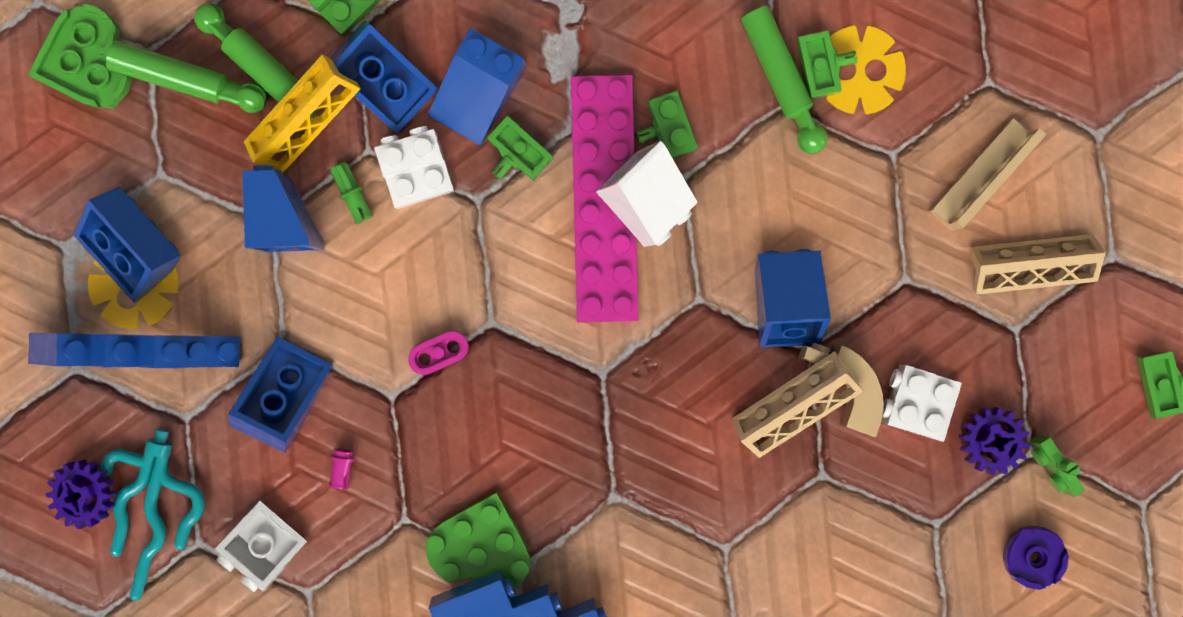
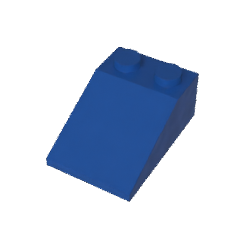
M366 20L331 56L339 73L359 84L361 89L355 94V97L396 134L438 90L429 79Z
M470 28L453 57L428 116L482 146L527 68L525 59Z
M277 336L228 413L229 426L286 453L306 419L333 364Z

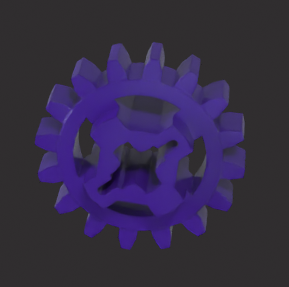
M994 407L992 412L988 408H981V416L975 413L970 414L973 421L971 424L963 422L962 426L967 430V433L959 434L958 438L965 440L966 444L959 447L962 452H969L965 461L971 464L975 463L974 469L981 472L985 469L986 473L990 475H995L996 470H998L999 473L1005 475L1008 474L1007 466L1014 469L1019 468L1016 462L1018 458L1026 460L1027 456L1022 453V449L1030 448L1031 444L1023 442V437L1028 436L1030 433L1026 430H1020L1024 421L1022 419L1013 420L1014 412L1006 410L1003 413V409ZM997 420L1007 425L1010 430H1002ZM995 436L1002 437L998 438V440L994 442V446L987 445L990 444L991 441L995 440ZM979 452H987L988 458H991L992 461L985 460Z
M83 459L64 464L63 468L53 472L56 478L49 480L47 483L53 488V491L46 493V497L53 498V503L48 508L57 509L56 520L62 517L66 518V527L75 524L76 529L86 526L92 527L99 524L101 520L108 518L109 514L107 511L115 507L110 498L116 496L117 492L110 490L109 487L115 481L114 479L106 480L105 476L108 470L98 471L97 462L88 464Z

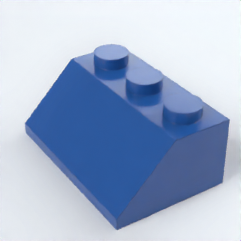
M120 186L88 200L73 234L133 303L143 298L168 276L181 256L175 245L164 237L157 229L155 223L147 218L138 208L135 201Z

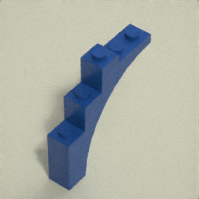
M29 333L28 364L143 368L239 367L240 336Z
M502 570L431 597L429 605L432 617H607L604 607L598 608L594 598L563 610L557 592L551 593L548 584L516 596L512 580L510 578L505 579Z

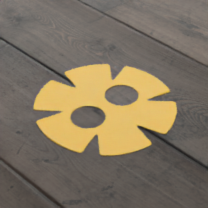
M855 25L843 28L830 36L831 44L836 52L842 54L855 50L857 64H855L856 73L853 78L849 80L840 79L842 91L838 94L828 95L826 100L837 109L849 114L855 113L859 98H861L866 115L878 112L889 106L894 99L883 86L901 91L906 77V64L902 51L884 56L895 43V40L884 31L872 26L866 27L862 42H860ZM871 60L882 61L887 70L885 77L879 81L870 80L865 73V67Z
M94 260L93 263H94L97 267H99L101 270H103L104 272H106V271L100 266V264H99L96 260ZM176 267L131 309H125L119 305L117 295L121 288L108 273L107 275L89 274L88 292L93 306L111 300L101 313V317L117 327L138 329L139 311H141L147 324L151 326L160 321L173 306L170 301L159 293L178 292Z

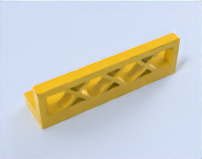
M322 54L244 141L253 163L271 165L273 169L281 170V173H283L361 89L359 84L340 74L332 59ZM338 84L346 87L341 94L330 96V93ZM325 108L321 116L310 118L314 110ZM305 129V133L300 138L290 140L294 132ZM286 151V154L278 162L271 159L275 153Z

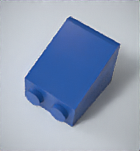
M271 165L253 166V171H242L246 249L259 252L324 250V243L290 177L282 174L281 170L273 169Z
M799 249L795 252L780 253L779 251L772 250L758 254L755 265L759 348L812 345L813 343L820 345L831 319L821 251Z

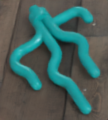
M156 429L154 439H147L144 455L125 449H115L104 456L99 471L107 469L108 473L105 477H109L117 461L140 467L137 479L119 491L114 500L115 507L113 508L116 528L110 548V554L114 557L122 554L129 530L130 520L126 509L127 502L132 496L140 493L148 485L144 500V512L153 529V538L142 550L130 591V598L133 601H138L142 598L152 558L163 547L166 540V527L157 510V502L162 484L172 491L189 496L192 500V508L182 518L176 533L174 547L177 550H183L187 546L191 528L201 518L205 509L203 492L196 485L179 480L169 473L168 459L173 444L167 441L169 431L166 429Z

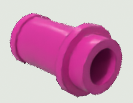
M334 449V454L330 456V459L333 460L329 487L349 489L351 463L355 462L353 451Z

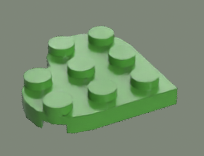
M82 4L83 6L75 7L70 11L66 9L56 19L28 76L85 105L98 109H114L128 94L132 82L131 77L108 71L106 68V57L109 47L114 40L119 41L121 30L115 24L112 17L96 6Z
M498 491L444 520L434 528L426 541V555L429 565L447 582L462 581L471 577L473 580L502 570L505 579L510 578L514 588H516L529 573L530 554L528 547Z

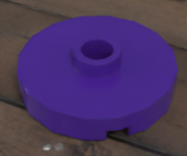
M1032 525L1020 528L1009 537L1004 546L1003 561L1006 571L1013 580L1027 588L1040 590L1047 588L1046 586H1050L1052 583L1056 584L1062 579L1067 570L1069 560L1067 549L1059 535L1047 528ZM1036 551L1037 558L1036 560L1031 561L1030 555L1031 553Z

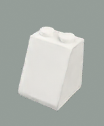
M661 141L638 150L596 191L644 247L651 245L660 246L671 236L670 230L676 224L681 225L692 215L690 210L698 203L670 153Z

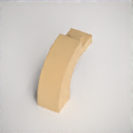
M813 343L811 348L802 346L798 358L816 364L830 355L831 349ZM835 345L833 352L835 351L841 357L848 372L864 391L847 402L839 425L876 438L882 421L884 406L879 380L870 365L860 355L847 347ZM848 383L845 384L846 389L850 387Z

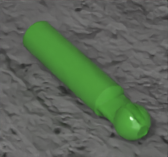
M208 3L202 4L196 9L194 21L198 29L204 33L217 36L222 41L221 50L278 103L299 81L297 77L243 28L233 29L228 25L225 14L219 6ZM319 109L314 110V112L310 115V118H312L319 111Z
M763 6L751 11L741 18L742 26L785 118H794L800 130L797 137L798 146L808 154H816L824 150L827 145L828 135L823 126L814 124L809 113L814 103L769 6Z
M114 40L109 47L106 57V68L108 71L213 103H219L221 100L238 105L247 113L260 112L267 104L266 91L256 83L240 84L227 80L225 73L118 40Z

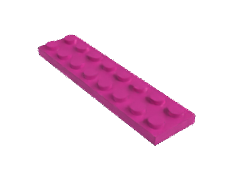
M632 75L571 77L577 323L639 321L636 237L596 193L634 155Z

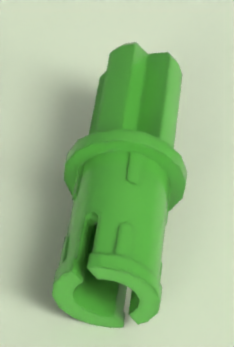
M344 162L333 166L330 172L342 194L340 199L345 200L355 224L363 222L359 209L365 220L372 218L374 215L371 213L361 193L363 188L358 187L348 164Z

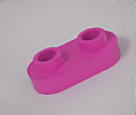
M446 332L415 346L409 353V365L418 374H431L464 359L469 351V342L460 332ZM451 341H456L459 344V350L455 353L451 352L448 348ZM424 353L429 354L431 357L428 365H424L420 360L421 355Z

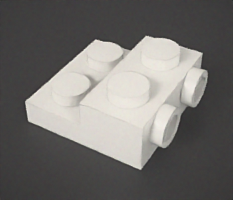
M427 126L418 127L409 131V137L400 140L397 135L385 137L380 140V146L374 147L395 209L455 191L438 135L434 129L428 131Z
M899 364L898 369H894L890 378L889 385L892 387L889 399L886 398L884 400L882 423L944 442L962 383L918 368Z
M259 501L215 548L216 552L220 555L216 560L229 572L235 567L244 576L240 581L251 591L255 592L259 588L264 592L307 541Z

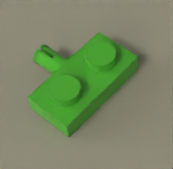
M829 30L798 37L796 42L806 87L811 99L840 93L842 91L839 79L840 66L857 64L856 51L837 55L831 44Z
M678 91L648 100L647 105L652 116V127L635 132L638 143L641 144L656 138L658 142L661 141L665 145L672 159L696 151L698 147Z
M506 116L487 137V140L500 151L503 157L495 168L491 170L499 180L513 166L524 172L534 181L554 159L548 151L509 116Z
M1173 351L1137 357L1150 418L1158 419L1183 413V374L1176 367Z
M1037 435L1028 441L1034 449L1031 451L1032 456L1040 466L1046 467L1051 475L1048 478L1049 482L1057 492L1076 497L1085 491L1076 477L1080 472V466L1066 459L1051 437Z

